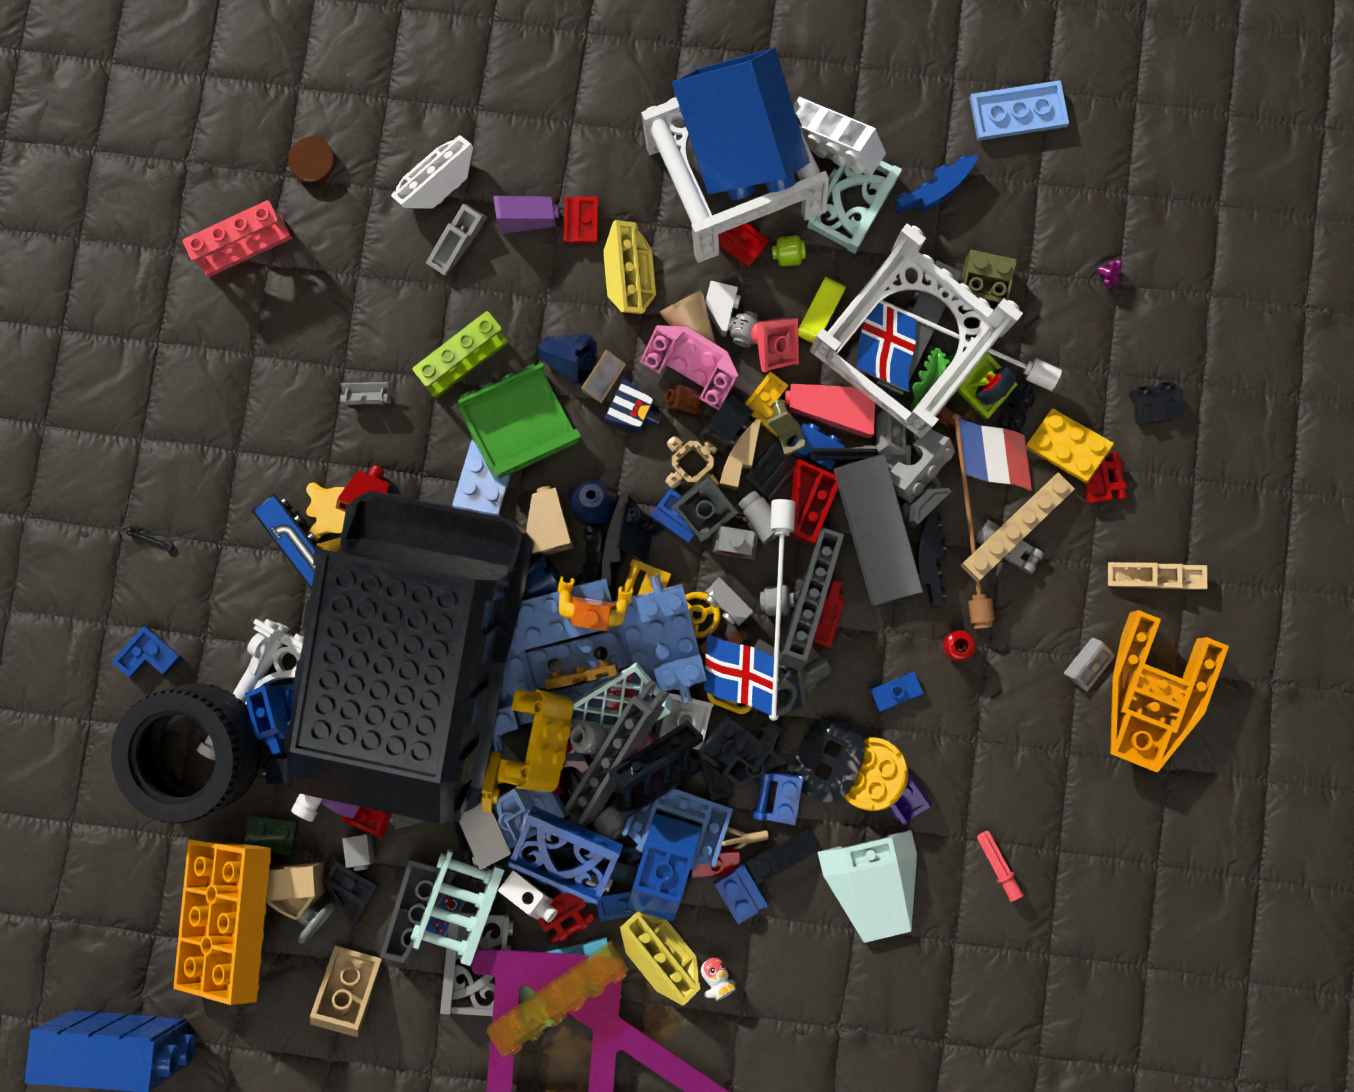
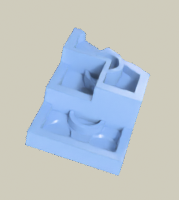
M515 788L500 797L498 804H496L499 815L498 826L509 850L516 846L527 816L533 806L563 819L569 816L564 811L565 807L559 796L553 791L547 793ZM531 826L526 840L537 835V828Z

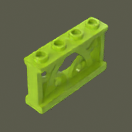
M486 311L414 366L413 371L436 399L504 347L508 341L504 337L500 325Z

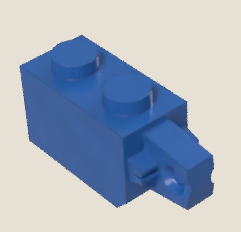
M264 685L244 693L255 736L259 740H265L266 744L270 747L272 755L286 753L284 751V739L289 717L281 686Z

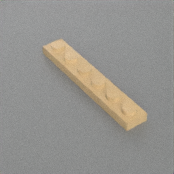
M1057 473L960 566L978 583L1075 488Z

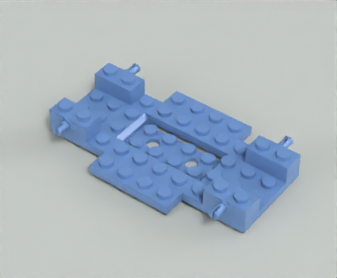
M656 575L658 585H656L655 577L651 576L650 579L654 591L632 596V602L628 604L624 621L618 626L619 629L526 652V650L601 630L573 626L567 618L562 617L559 613L560 593L558 591L522 600L517 621L518 626L515 629L504 671L492 739L494 752H498L499 749L500 751L505 749L501 735L519 729V726L522 724L533 722L534 714L511 710L514 693L517 689L535 692L536 689L545 688L544 680L549 678V673H553L548 668V662L551 659H558L561 662L562 667L559 671L563 670L564 675L573 673L572 668L587 665V669L597 667V662L610 660L611 664L617 663L618 669L631 666L637 662L650 679L657 684L656 686L660 691L679 690L682 703H687L685 693L688 702H691L689 687L693 684L707 681L683 585L679 584L663 588L660 575ZM606 579L572 588L571 596L612 602ZM598 647H605L608 651V656L603 660H599L594 656V651ZM636 672L631 674L629 683L641 684V678ZM613 676L549 692L568 696L574 702ZM634 690L633 697L639 695L640 690ZM592 698L589 700L588 706L602 708L603 699ZM605 707V709L619 711L617 709ZM573 710L572 718L583 720L584 711ZM587 712L586 721L600 723L601 714ZM604 715L603 724L614 725L618 717Z

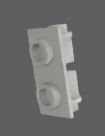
M388 382L341 383L343 395H340V402L345 404V406L354 404L384 405V403H391Z

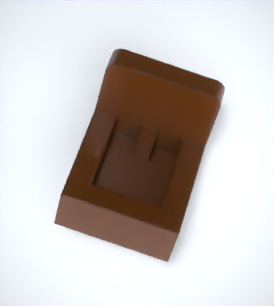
M683 385L671 386L665 396V409H676L694 416L700 415L703 401L699 398L702 392Z
M944 406L936 416L939 419L936 423L943 429H949L956 434L955 421L952 420V416L955 414ZM969 410L962 419L972 422L973 420L969 417L973 414V411Z

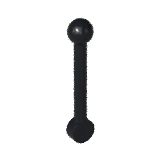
M129 527L126 530L128 536H137L162 546L166 551H171L174 547L171 542H163L139 533L133 527Z

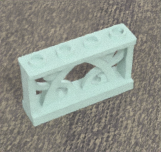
M881 161L876 170L887 175V177L879 175H860L851 171L850 167L845 165L840 166L839 169L834 168L829 177L831 183L828 187L827 197L828 201L832 194L833 205L827 204L826 211L831 213V217L827 218L828 221L834 220L836 217L839 221L834 225L827 226L822 223L821 215H815L808 219L807 228L822 234L855 254L899 178L902 169ZM843 173H845L847 178L839 182ZM867 184H871L869 190L875 189L876 194L869 195L867 193ZM862 185V196L870 205V208L855 207L845 213L840 192L852 186ZM858 213L861 215V220L856 221L854 216L849 220V217ZM842 225L852 236V239L836 230Z

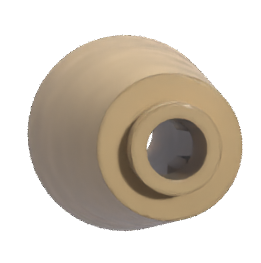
M701 290L660 311L662 317L670 326L688 327L716 344Z

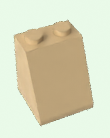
M551 486L538 488L537 493L532 494L526 532L534 540L531 560L536 559L542 553L548 556L574 548L559 493L556 488L551 489Z

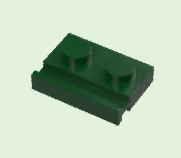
M249 815L245 844L271 848L272 855L292 857L299 821Z

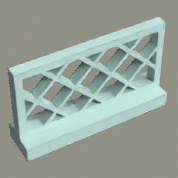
M636 662L573 702V710L584 711L583 720L571 718V728L574 729L581 722L595 723L605 729L606 736L608 737L614 725L603 724L604 715L618 717L619 719L622 714L623 703L628 704L632 699L624 697L625 688L640 690V694L645 686L643 684L651 681L650 677ZM636 672L641 678V684L626 682L627 676ZM611 686L622 687L621 696L607 694L608 688ZM657 686L653 691V694L655 696L660 692V689ZM669 695L662 705L664 710L658 720L671 713L673 700ZM592 698L603 699L602 708L588 706L589 700ZM606 700L620 702L619 711L605 709ZM587 712L601 714L600 723L586 721Z

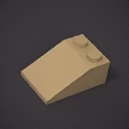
M335 946L310 1014L311 1025L358 1037L382 958Z

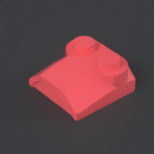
M774 318L757 322L753 326L751 338L758 345L762 372L799 364L798 318Z

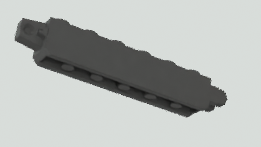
M654 681L647 682L641 693L634 696L626 705L565 806L564 811L570 816L568 821L586 828L588 824L595 821L615 790L617 784L609 777V770L638 752L664 710L662 705L668 693L665 690H661L653 699L651 695L657 685Z

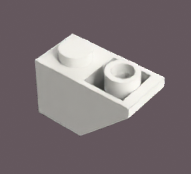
M710 281L705 301L707 312L721 336L726 337L727 331H730L734 322V317H731L733 308L738 309L741 296L737 295L738 287Z

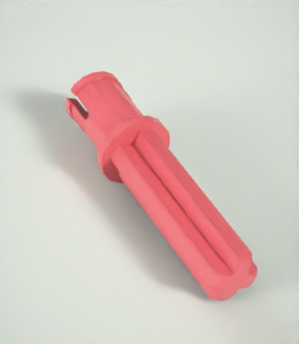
M990 831L980 833L977 839L998 877L997 882L1001 883L1010 902L1021 898L1024 894L1014 878L1015 873L1010 871Z

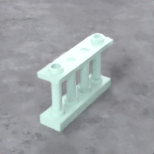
M448 848L446 854L441 853L436 867L440 868L420 926L415 924L410 939L414 940L413 948L416 949L419 948L420 942L423 940L457 951L458 955H461V963L470 966L503 876L504 868L494 864L492 870H480L477 867L451 859L453 851ZM447 868L483 880V883L486 884L484 893L479 892V894L443 883ZM438 893L474 903L475 907H478L475 917L471 916L468 918L434 907ZM432 916L465 927L466 931H469L467 940L460 942L426 931L429 917Z

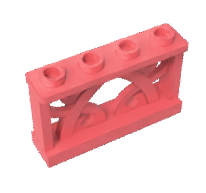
M267 200L183 239V244L190 259L195 261L208 277H211L293 238L282 216L276 212Z

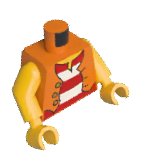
M563 577L560 578L557 589L560 593L559 613L562 617L567 618L571 625L608 631L613 626H619L623 623L628 604L632 602V588L630 592L624 593L622 592L623 587H619L618 602L613 603L571 596L574 579L571 578L570 583H565Z

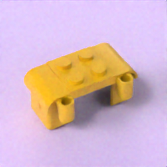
M523 689L515 691L511 710L534 714L535 716L525 762L518 763L501 759L497 779L500 782L517 785L516 789L547 793L557 788L571 733V718L574 705L570 697L538 689L535 692Z

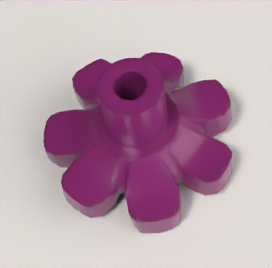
M1112 260L1109 263V267L1101 265L1098 269V274L1105 276L1104 286L1108 289H1111L1114 284H1118L1120 280L1118 275L1122 271L1123 262L1121 260Z

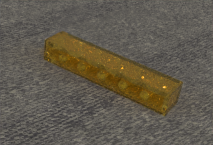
M611 940L487 1026L486 1033L502 1057L507 1054L512 1056L523 1048L522 1044L527 1040L534 1041L544 1033L543 1029L550 1024L554 1027L562 1022L565 1018L563 1015L571 1010L576 1012L585 1005L584 1001L591 996L596 998L606 990L605 986L612 981L618 983L625 978L626 972L629 970L628 965Z

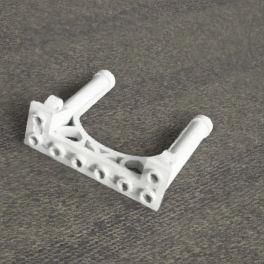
M255 619L253 622L256 624L254 629L259 633L251 639L247 648L248 653L253 657L233 694L247 706L244 693L264 685H269L280 679L294 678L296 666L292 670L286 671L282 665V658L285 654L291 653L296 657L297 661L300 660L303 636L297 633L295 636L288 633L290 628L279 622L275 623L269 619H266L264 622ZM274 664L277 672L266 676L270 667ZM208 735L206 740L200 743L197 751L215 761L214 746ZM300 794L291 811L302 819L312 822L318 813L316 810L322 798Z

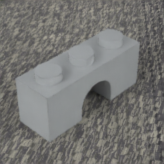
M932 429L913 444L921 460L914 465H904L898 462L890 471L896 495L910 503L923 492L927 484L937 476L940 469L946 462L951 460L955 453L950 438Z

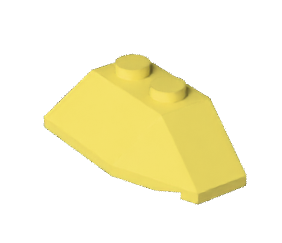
M615 220L613 221L603 251L607 296L621 312L642 314L656 296L652 249L644 236L639 232L635 222Z
M638 911L620 927L626 954L658 993L683 1006L700 990L696 955L666 919Z

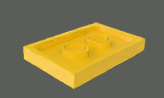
M1052 408L1027 443L1026 449L1087 484L1112 449L1114 443Z

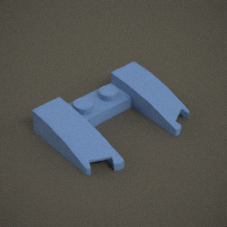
M672 789L627 819L622 836L626 837L629 835L638 844L635 849L639 853L643 851L656 810L701 825L699 839L690 870H696V865L710 863L711 868L716 866L733 809L677 789Z

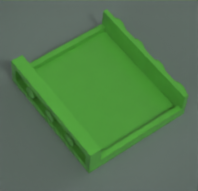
M543 363L539 365L530 364L521 373L516 375L510 373L504 376L502 381L498 383H487L481 387V390L475 393L469 391L459 397L457 409L494 481L573 446L581 438L578 429L573 430L545 377Z

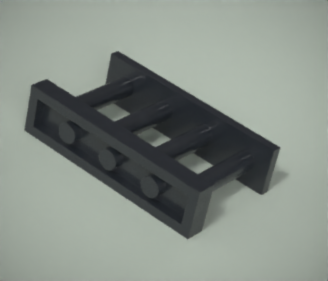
M687 720L609 770V777L622 790V794L613 799L611 805L624 820H627L702 770V766L690 755V750L703 742V735Z

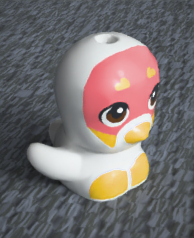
M711 958L703 963L701 974L711 987L710 990L704 993L706 998H715L716 1001H719L736 990L735 981L733 979L728 980L729 974L722 960Z

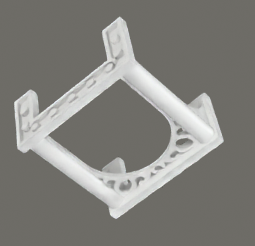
M672 98L659 106H651L646 111L641 112L647 151L649 155L660 152L692 223L694 256L698 263L719 255L718 234L802 201L801 214L805 221L815 215L818 216L826 213L829 177L826 171L820 172L803 137L810 163L796 172L800 180L799 182L785 190L768 193L712 216L687 160L686 144L689 137L687 128H677L671 123L683 119L677 98ZM676 135H682V138L677 141Z
M906 224L891 250L892 253L828 332L823 328L815 337L810 352L921 439L939 420L936 418L937 414L996 340L1002 337L1023 313L1016 303L1005 299L994 310L991 309L990 304L985 299H978L971 293L972 291L967 285L959 284L953 279V275L949 271L937 267L931 257L919 253L926 238L918 227H911L909 224ZM908 268H913L917 273V281L914 284H910L906 280L905 272ZM898 274L899 280L902 283L900 286L893 284V282L898 280V278H896ZM923 277L927 282H931L929 286L922 283ZM904 290L924 291L942 300L952 311L959 329V345L953 361L912 413L837 355L879 302L893 293ZM943 292L948 296L947 298L942 296ZM962 306V309L968 312L961 314L958 311V307ZM970 317L977 318L980 321V326L975 329L966 328L964 320ZM966 334L977 335L975 338L971 337L970 342H967L965 339Z

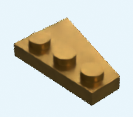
M610 660L597 662V667L587 669V665L572 668L573 673L565 675L563 670L549 673V678L544 680L545 688L549 690L573 685L583 680H597L605 675H609V677L616 676L618 674L617 663L611 664Z

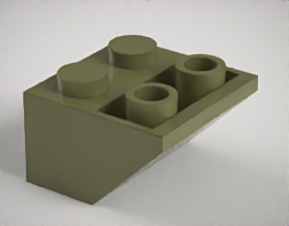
M970 250L965 258L961 283L967 285L971 289V293L978 299L983 298L986 301L1000 303L1003 299L1008 301L1017 259Z

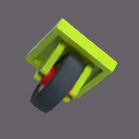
M987 352L957 391L984 419H989L1018 384L1015 382V374L1009 368L1001 367Z

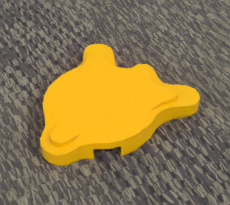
M310 483L306 490L312 501L306 513L309 517H315L317 521L308 533L311 532L318 541L330 533L342 534L345 512L335 507L344 487L325 489L316 483Z

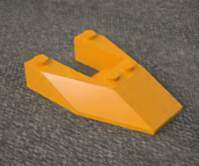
M1137 610L1129 613L1123 629L1112 677L1110 754L1158 773L1205 714L1229 646L1207 637L1198 638L1195 641L1183 677L1179 678L1145 664L1161 619Z

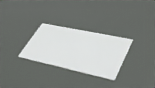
M482 801L476 807L464 812L459 823L480 870L511 855L493 812H482Z

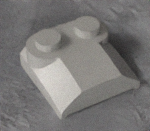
M720 577L705 591L708 595L705 599L714 608L719 606L725 612L722 616L730 625L736 623L739 626L753 613L747 604Z

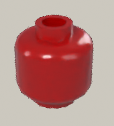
M961 630L949 633L942 643L945 656L955 662L968 660L972 657L976 648L975 640L971 634Z

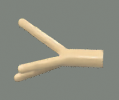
M727 827L728 832L738 835L740 838L723 841L722 845L727 846L739 843L733 849L739 848L740 850L748 843L768 840V832L766 830L744 833Z

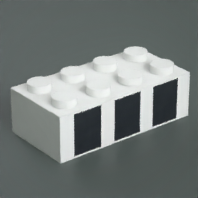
M799 97L793 107L800 131L809 150L813 151L820 158L827 157L832 159L839 166H848L857 174L862 175L864 173L872 176L886 155L876 128Z

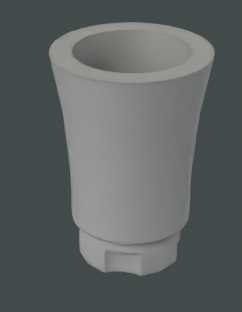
M756 491L751 492L738 505L757 532L763 545L777 537L775 532L770 530L771 506Z

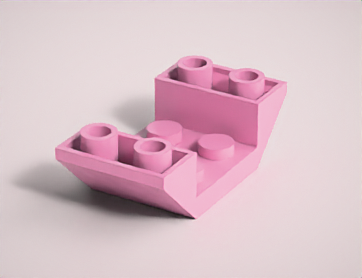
M657 325L640 360L642 364L659 374L668 365L704 388L699 399L717 410L722 407L738 377L728 352L688 327Z

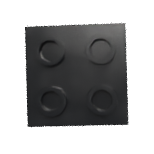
M624 502L616 547L642 563L647 564L651 537L663 533V524L655 521L649 514L642 513L638 507L634 508L627 502Z

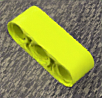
M827 276L825 277L798 329L799 337L811 343L814 342L822 328L826 329L847 286Z

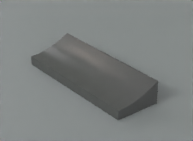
M885 454L834 468V474L871 605L875 606L923 592Z

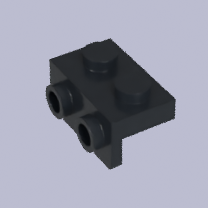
M1161 382L1158 386L1153 387L1141 386L1137 390L1129 392V397L1134 400L1135 422L1138 425L1184 416L1183 389L1173 382Z

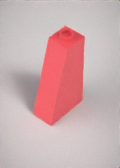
M791 384L789 391H785L786 405H789L788 412L863 438L871 439L874 435L875 402L855 387Z

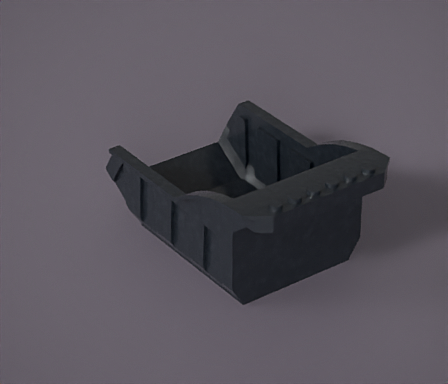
M376 490L368 491L347 504L341 538L318 543L315 548L313 583L310 598L307 599L303 622L305 632L292 689L295 693L291 718L287 722L284 739V751L287 753L288 770L286 772L287 784L294 793L439 824L461 821L473 788H483L506 661L522 605L534 547V540L515 518Z

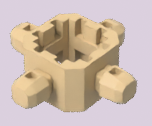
M675 436L667 442L671 452H675L672 456V470L675 473H671L665 481L670 488H677L682 480L687 486H694L699 479L705 478L707 475L718 485V480L715 476L709 474L713 471L714 458L710 454H714L718 450L708 441L704 443V447L698 441H689L683 446V442ZM692 450L697 451L707 464L693 478L690 475L688 476L679 466V460Z

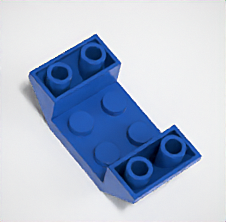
M654 813L627 908L674 922L701 831L700 826Z

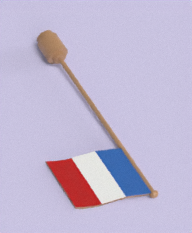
M955 414L952 416V420L955 421L971 553L973 554L976 551L967 476L985 482L1015 485L1028 491H1032L1025 436L1023 434L1004 428L981 426L960 419L961 416ZM975 581L977 595H972L973 600L968 601L971 623H973L974 629L993 627L995 618L992 598H987V594H982L980 581L978 583Z

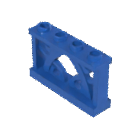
M533 806L527 816L508 866L519 874H527L534 877L539 883L555 886L562 893H571L580 897L585 903L598 905L623 845ZM531 826L537 828V840H526ZM551 835L556 836V837L559 838V841H558V842H555V843L547 842V840H548V841H553V839L551 838ZM570 842L574 844L575 856L581 864L566 869H559L549 849H557ZM525 847H538V849L532 850L529 855L536 857L535 861L523 856L522 851ZM581 848L590 851L588 854L585 853V856L589 858L588 860L581 854ZM603 858H606L610 862L603 874L596 865ZM589 870H592L599 879V883L595 887L582 882L585 878L592 881V875Z

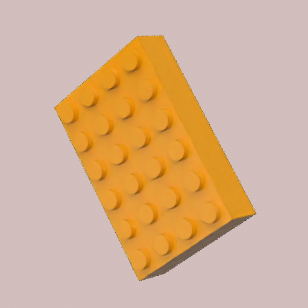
M214 838L188 839L173 989L228 1005L257 1002L259 971L262 961L261 949L264 939L263 928L266 914V896L269 887L268 875L271 863V848Z

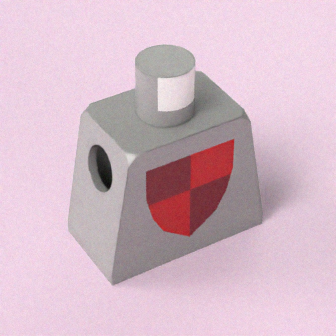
M721 526L714 532L711 553L755 560L759 536L753 531Z

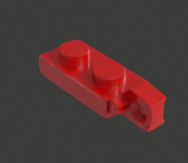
M833 580L829 592L827 591L813 643L829 648L832 646L844 605V596L839 595L842 586L841 582Z

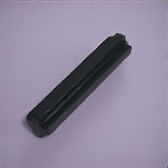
M812 448L810 458L812 461H860L876 456L879 452L878 449Z

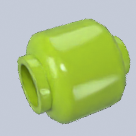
M798 235L779 237L777 244L772 246L773 260L778 259V263L782 267L800 265L802 259H806L805 240H801Z

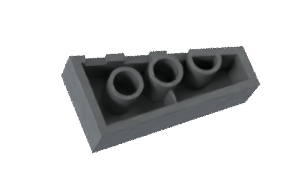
M414 857L409 858L380 957L401 963L405 962L413 948L414 940L410 938L415 924L420 926L440 868L436 867V863ZM447 868L442 882L450 884L456 871ZM438 893L434 907L438 905L444 895L443 893Z

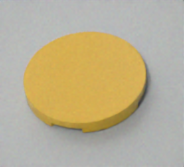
M873 737L863 740L865 752L861 768L853 786L844 796L849 803L866 811H879L893 805L902 796L908 782V766L902 752L894 744L884 739Z

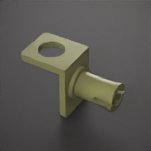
M784 400L774 401L771 404V408L775 417L767 420V423L779 435L784 454L788 456L806 447L801 425L787 411L786 402ZM798 436V443L793 447H789L787 445L789 438Z

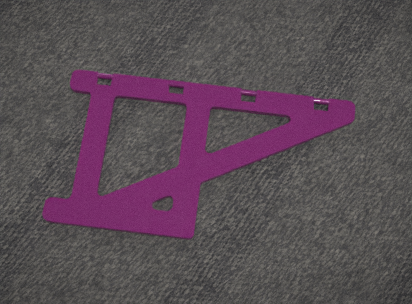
M482 948L475 951L472 960V971L478 975H491L495 978L486 1092H512L519 991L523 985H527L592 1029L588 1092H613L616 1053L619 1050H623L684 1092L731 1091L619 1016L623 968L622 958ZM579 981L595 982L596 993L593 996H589L578 989L576 984Z

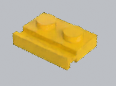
M491 752L482 788V812L491 813L493 804H498L500 789H497L498 784H503V782L497 779L501 760V753Z

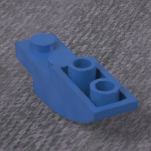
M977 154L970 157L965 155L957 159L955 164L950 166L944 164L938 167L931 181L922 184L914 192L905 191L900 194L894 205L897 214L919 206L921 212L924 213L945 201L969 176L978 160Z

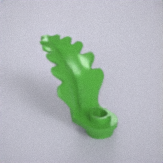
M935 348L934 351H931V355H928L929 362L925 361L924 363L927 371L919 372L921 382L915 383L912 387L914 400L911 404V411L916 408L948 368L946 366L950 364L949 359H944L946 354L942 353L939 348Z

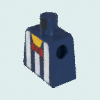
M622 379L604 420L609 425L642 432L646 423L658 428L664 415L652 410L655 404L653 397L629 381Z

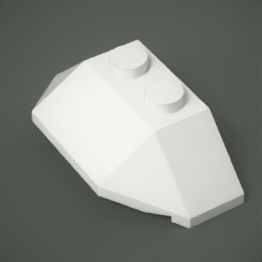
M459 135L453 141H449L436 148L401 179L396 187V191L391 195L392 198L403 208H434L437 204H440L445 197L467 179L473 151L471 143Z

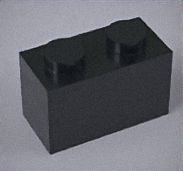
M731 395L707 423L700 436L721 452L727 446L732 448L740 438L737 435L738 432L741 430L744 433L752 423L749 418L754 411L734 395Z

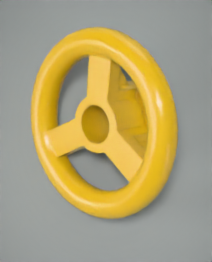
M691 592L685 595L696 639L707 637V633L712 634L717 629L721 618L719 606L714 608L710 604V607L704 608L701 605L691 606L688 603L692 599H702L708 602L705 599L708 595L703 592ZM700 611L702 617L700 619H695L693 617V612ZM714 613L711 625L707 629L698 632L699 624L705 621L707 615Z

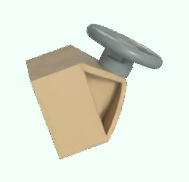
M324 862L276 866L269 869V887L266 902L281 914L294 920L298 919L302 925L306 926L298 938L300 944L308 941L316 933L335 908L333 903L327 904L320 912L313 907L314 903L326 892V886L323 883L325 880Z

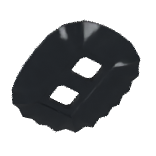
M834 719L820 720L811 726L798 749L793 768L794 775L803 776L802 793L823 802H834L843 798L853 786L861 768L865 752L863 737L854 727ZM829 741L836 742L842 746L839 756L836 758L825 753ZM820 763L831 766L833 769L828 780L816 776Z

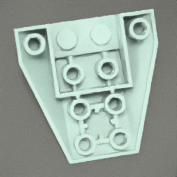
M911 830L887 835V838L845 848L840 846L817 852L823 877L864 943L911 932L917 851Z

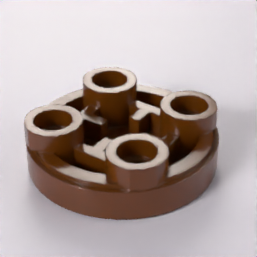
M306 137L300 139L291 147L288 154V165L294 176L302 182L310 184L325 183L335 167V156L331 147L324 140L317 137Z

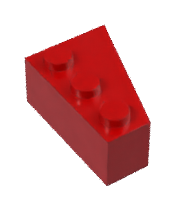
M800 459L794 462L791 500L796 502L794 532H790L789 536L812 545L817 540L838 489L835 474Z

